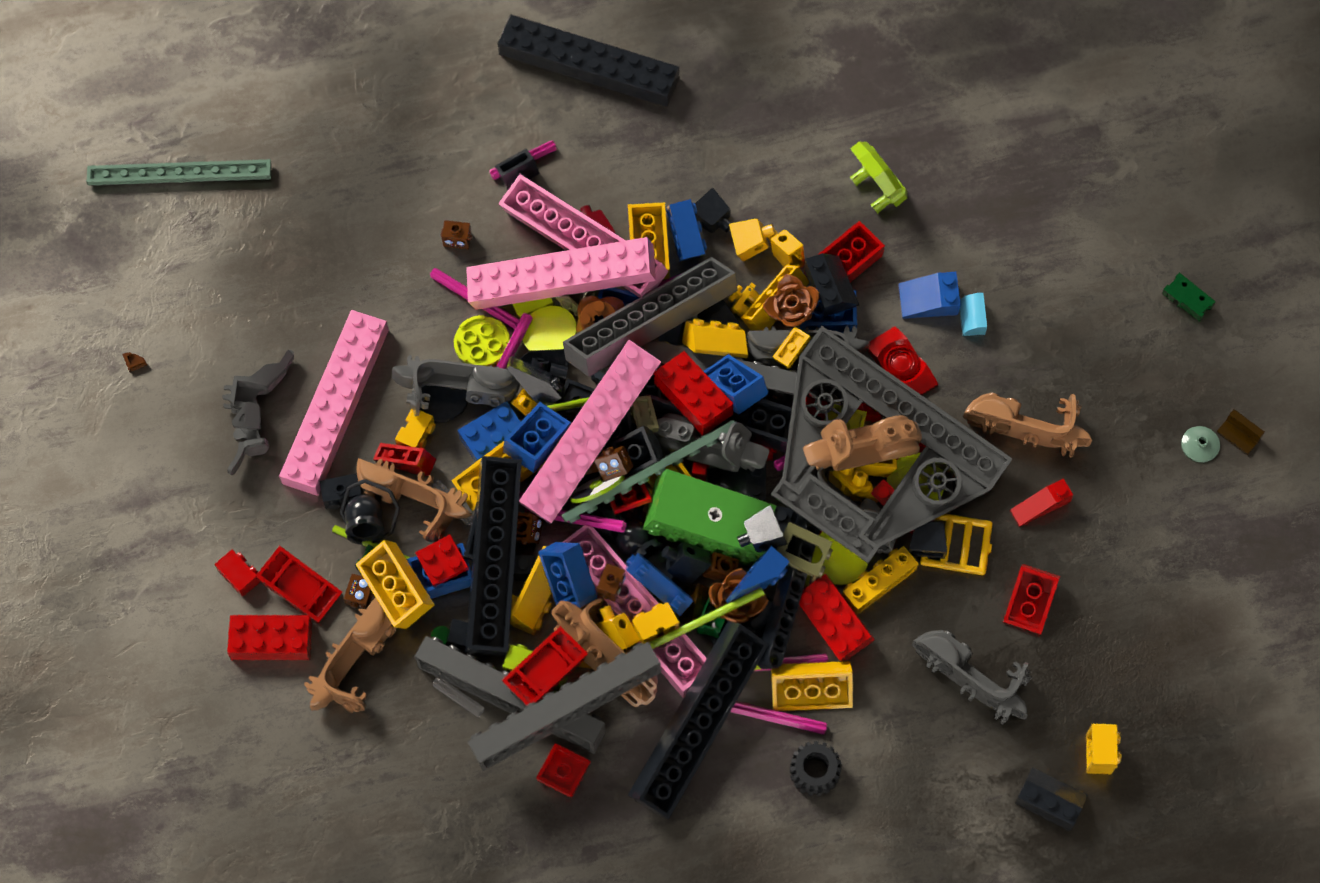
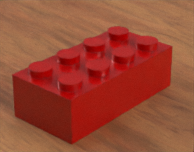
M858 221L819 254L825 253L840 256L849 281L852 282L884 255L885 245L862 222Z
M685 351L654 372V384L702 436L733 415V402Z
M824 574L803 590L799 603L800 607L841 662L849 660L875 640L827 574Z
M230 615L227 654L231 660H310L312 620L309 615Z

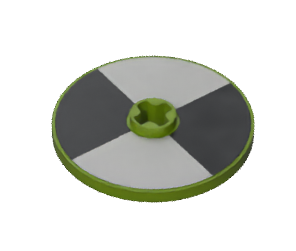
M622 475L603 481L602 476H598L574 490L570 495V500L573 503H581L597 498L618 486L625 476Z

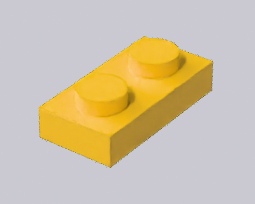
M794 327L774 354V360L790 369L811 340V337L797 327Z

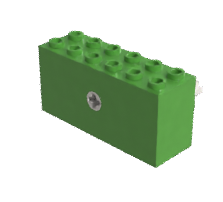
M666 469L656 478L651 495L652 502L649 503L643 530L648 531L649 534L654 536H664L672 542L680 541L710 551L711 554L716 552L739 559V563L744 566L753 565L765 553V551L756 552L752 544L741 548L737 537L747 533L744 525L747 519L770 505L775 512L776 505Z

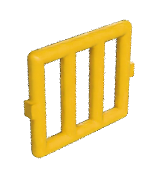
M944 514L936 518L935 520L946 521L945 559L940 558V561L928 559L929 557H921L920 564L928 567L985 575L988 554L991 553L992 544H990L992 522L952 514ZM953 523L965 524L959 564L948 562ZM973 526L984 528L979 567L967 565Z

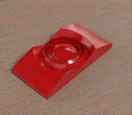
M896 326L869 341L870 346L867 352L876 364L920 395H924L938 386V382L927 363L918 356L909 339Z
M280 545L255 576L271 591L284 598L304 615H309L318 624L342 594L341 590Z
M560 626L504 677L502 682L526 706L532 702L538 703L563 679L573 673L588 656V653Z

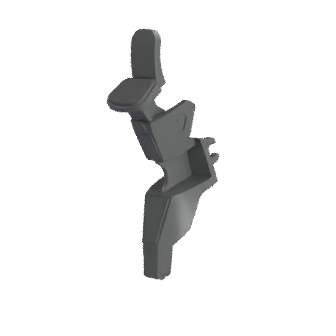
M287 350L279 363L266 364L251 376H234L233 385H225L223 387L224 390L231 391V394L222 395L223 400L230 401V404L224 403L223 407L230 409L232 413L236 414L232 420V425L236 428L233 436L235 440L247 438L246 441L239 442L237 454L228 467V474L234 475L245 454L256 456L267 453L269 442L265 438H260L262 429L261 410L256 402L257 395L269 394L284 378L294 360V352L292 350Z

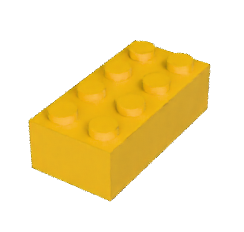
M665 202L628 205L630 240L648 237L654 245V259L665 266L668 273L664 279H669L670 267Z
M383 540L356 563L357 568L394 627L407 629L435 605L395 542Z

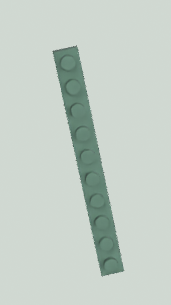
M271 160L87 166L86 182L89 186L271 179Z
M732 420L664 457L652 466L626 478L609 492L592 500L585 501L561 514L564 522L570 521V523L577 521L581 518L580 514L585 511L588 514L598 509L597 505L601 502L607 504L615 499L614 495L620 492L623 495L631 491L632 485L636 483L641 485L649 481L648 476L654 473L656 476L662 474L666 470L665 467L670 464L673 467L683 462L682 458L688 454L690 457L701 452L699 448L704 445L708 448L716 444V439L719 438L720 433L727 434L731 424L735 421Z

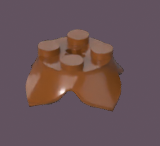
M785 274L778 283L777 294L767 298L762 307L770 317L781 321L785 326H798L812 318V312L818 303L819 292L813 286L805 287L799 278Z
M588 296L582 298L577 308V333L595 324L597 316L605 318L625 307L623 301L616 297L598 298L596 296Z
M742 568L729 573L722 584L714 583L709 588V597L716 609L728 604L726 599L747 574ZM763 595L720 616V618L739 624L745 623L750 617L759 614L769 600L766 595Z

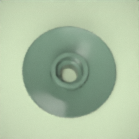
M1196 426L1185 432L1182 437L1181 447L1189 459L1203 463L1211 461L1217 456L1220 450V441L1216 433L1211 429ZM1199 440H1204L1205 444H1201Z

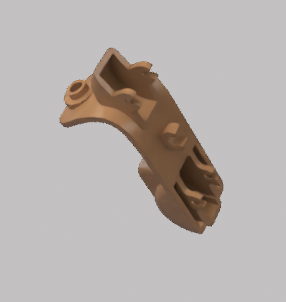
M996 393L979 396L968 405L963 415V418L968 420V424L983 428L984 433L987 430L990 431V435L994 432L1023 440L1025 445L1027 442L1034 443L1033 447H1036L1037 444L1045 447L1061 448L1062 456H1065L1066 451H1069V458L1073 457L1077 446L1088 447L1092 442L1088 432L1074 425L1076 416H1079L1081 405H1078L1079 401L1076 400L1075 394H1071L1069 400L1060 398L1059 403L1064 404L1065 408L1058 407L1056 412L1064 414V425L1062 426L1020 415L1021 403L1013 398L999 397Z
M904 415L888 417L873 425L850 430L847 429L843 420L837 419L821 431L822 440L805 445L803 451L808 464L816 466L817 470H820L822 467L825 469L832 465L834 470L840 471L917 454L920 450L919 443L922 440V433L919 425Z
M358 458V482L367 479L389 488L397 502L402 494L438 510L432 523L429 521L423 522L428 525L426 531L420 530L419 532L423 535V539L433 543L442 539L445 530L453 518L463 519L473 515L463 507L468 498L467 493H464L462 497V491L458 490L456 492L455 488H452L448 493L436 488L434 489L428 486L434 480V477L431 475L424 481L425 473L420 472L418 474V481L395 473V464L393 463L389 469V461L382 465L383 459H379L376 464H372ZM366 483L360 485L361 488L365 489L364 493L373 497L376 494L381 495V500L392 504L393 501L388 492Z
M376 597L366 610L359 609V612L362 614L361 616L355 614L358 621L340 645L332 644V647L336 649L334 653L326 652L329 660L326 662L319 677L309 676L312 684L304 683L308 693L313 695L310 702L311 711L326 707L332 700L343 705L351 713L365 710L364 700L367 697L365 692L362 696L356 697L357 687H354L350 694L340 690L338 686L364 650L371 655H375L376 652L379 653L385 645V640L396 631V627L392 625Z
M603 598L592 601L581 608L568 601H560L552 610L553 617L559 623L554 628V631L561 626L588 653L584 662L594 671L605 662L608 664L613 662L617 655L624 652L627 654L632 651L629 648L622 650L597 627L596 623L603 618L601 612L598 611L605 603ZM657 675L621 696L634 707H638L641 703L648 705L657 693Z

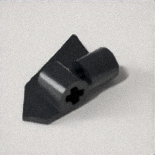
M564 349L530 350L520 358L524 362L551 373L553 377L557 376L565 384L569 362L565 359Z

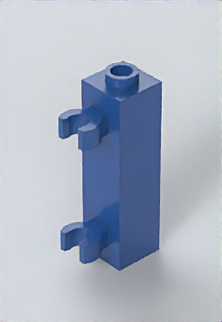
M641 554L631 555L626 561V571L664 603L668 602L671 609L679 616L693 602L692 597Z

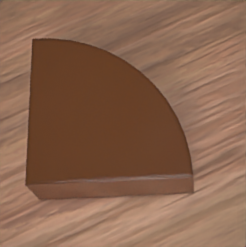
M130 352L122 354L129 372L147 366L144 358Z

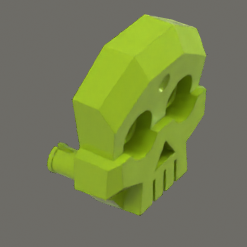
M858 142L850 148L862 164V168L850 176L851 180L858 186V184L870 176L883 191L884 195L871 204L877 213L890 203L897 207L907 199V190L873 146H870L867 142Z

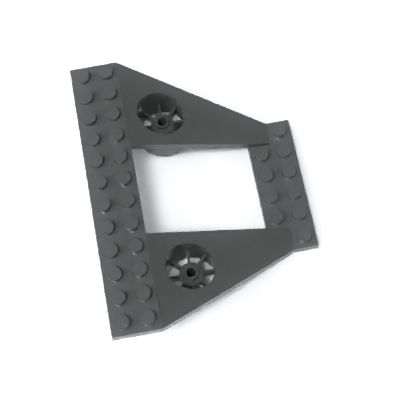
M821 326L799 357L783 475L771 496L866 563H869L879 547L989 492L1012 458ZM820 389L821 395L818 397L812 393V391ZM823 389L829 390L831 393H824ZM834 393L839 399L833 400L831 395ZM807 395L816 399L814 404L806 405ZM826 401L828 405L822 406L821 402ZM841 402V413L833 408L834 403ZM862 402L884 418L904 415L909 420L915 421L922 433L920 443L926 446L875 519L810 473L815 466L808 464L803 451L805 445L822 440L821 431L832 421L841 419L847 424ZM815 407L817 412L814 417L808 412L807 408ZM830 411L838 415L835 419L828 420L827 413ZM818 413L825 414L826 421L816 419ZM933 467L934 474L929 475L923 469ZM936 467L944 470L943 473L936 472ZM945 472L949 474L951 479L946 478V476L944 475ZM920 473L928 478L927 483L919 484ZM935 480H938L940 484L935 485ZM946 482H953V491L946 487ZM921 486H928L930 491L926 496L921 492ZM946 490L951 496L942 500L940 492ZM931 492H935L938 494V500H932L928 496Z

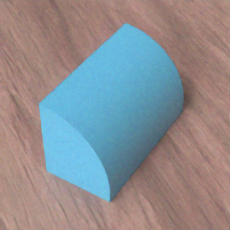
M974 293L961 298L960 317L963 336L985 335L987 320L984 294Z

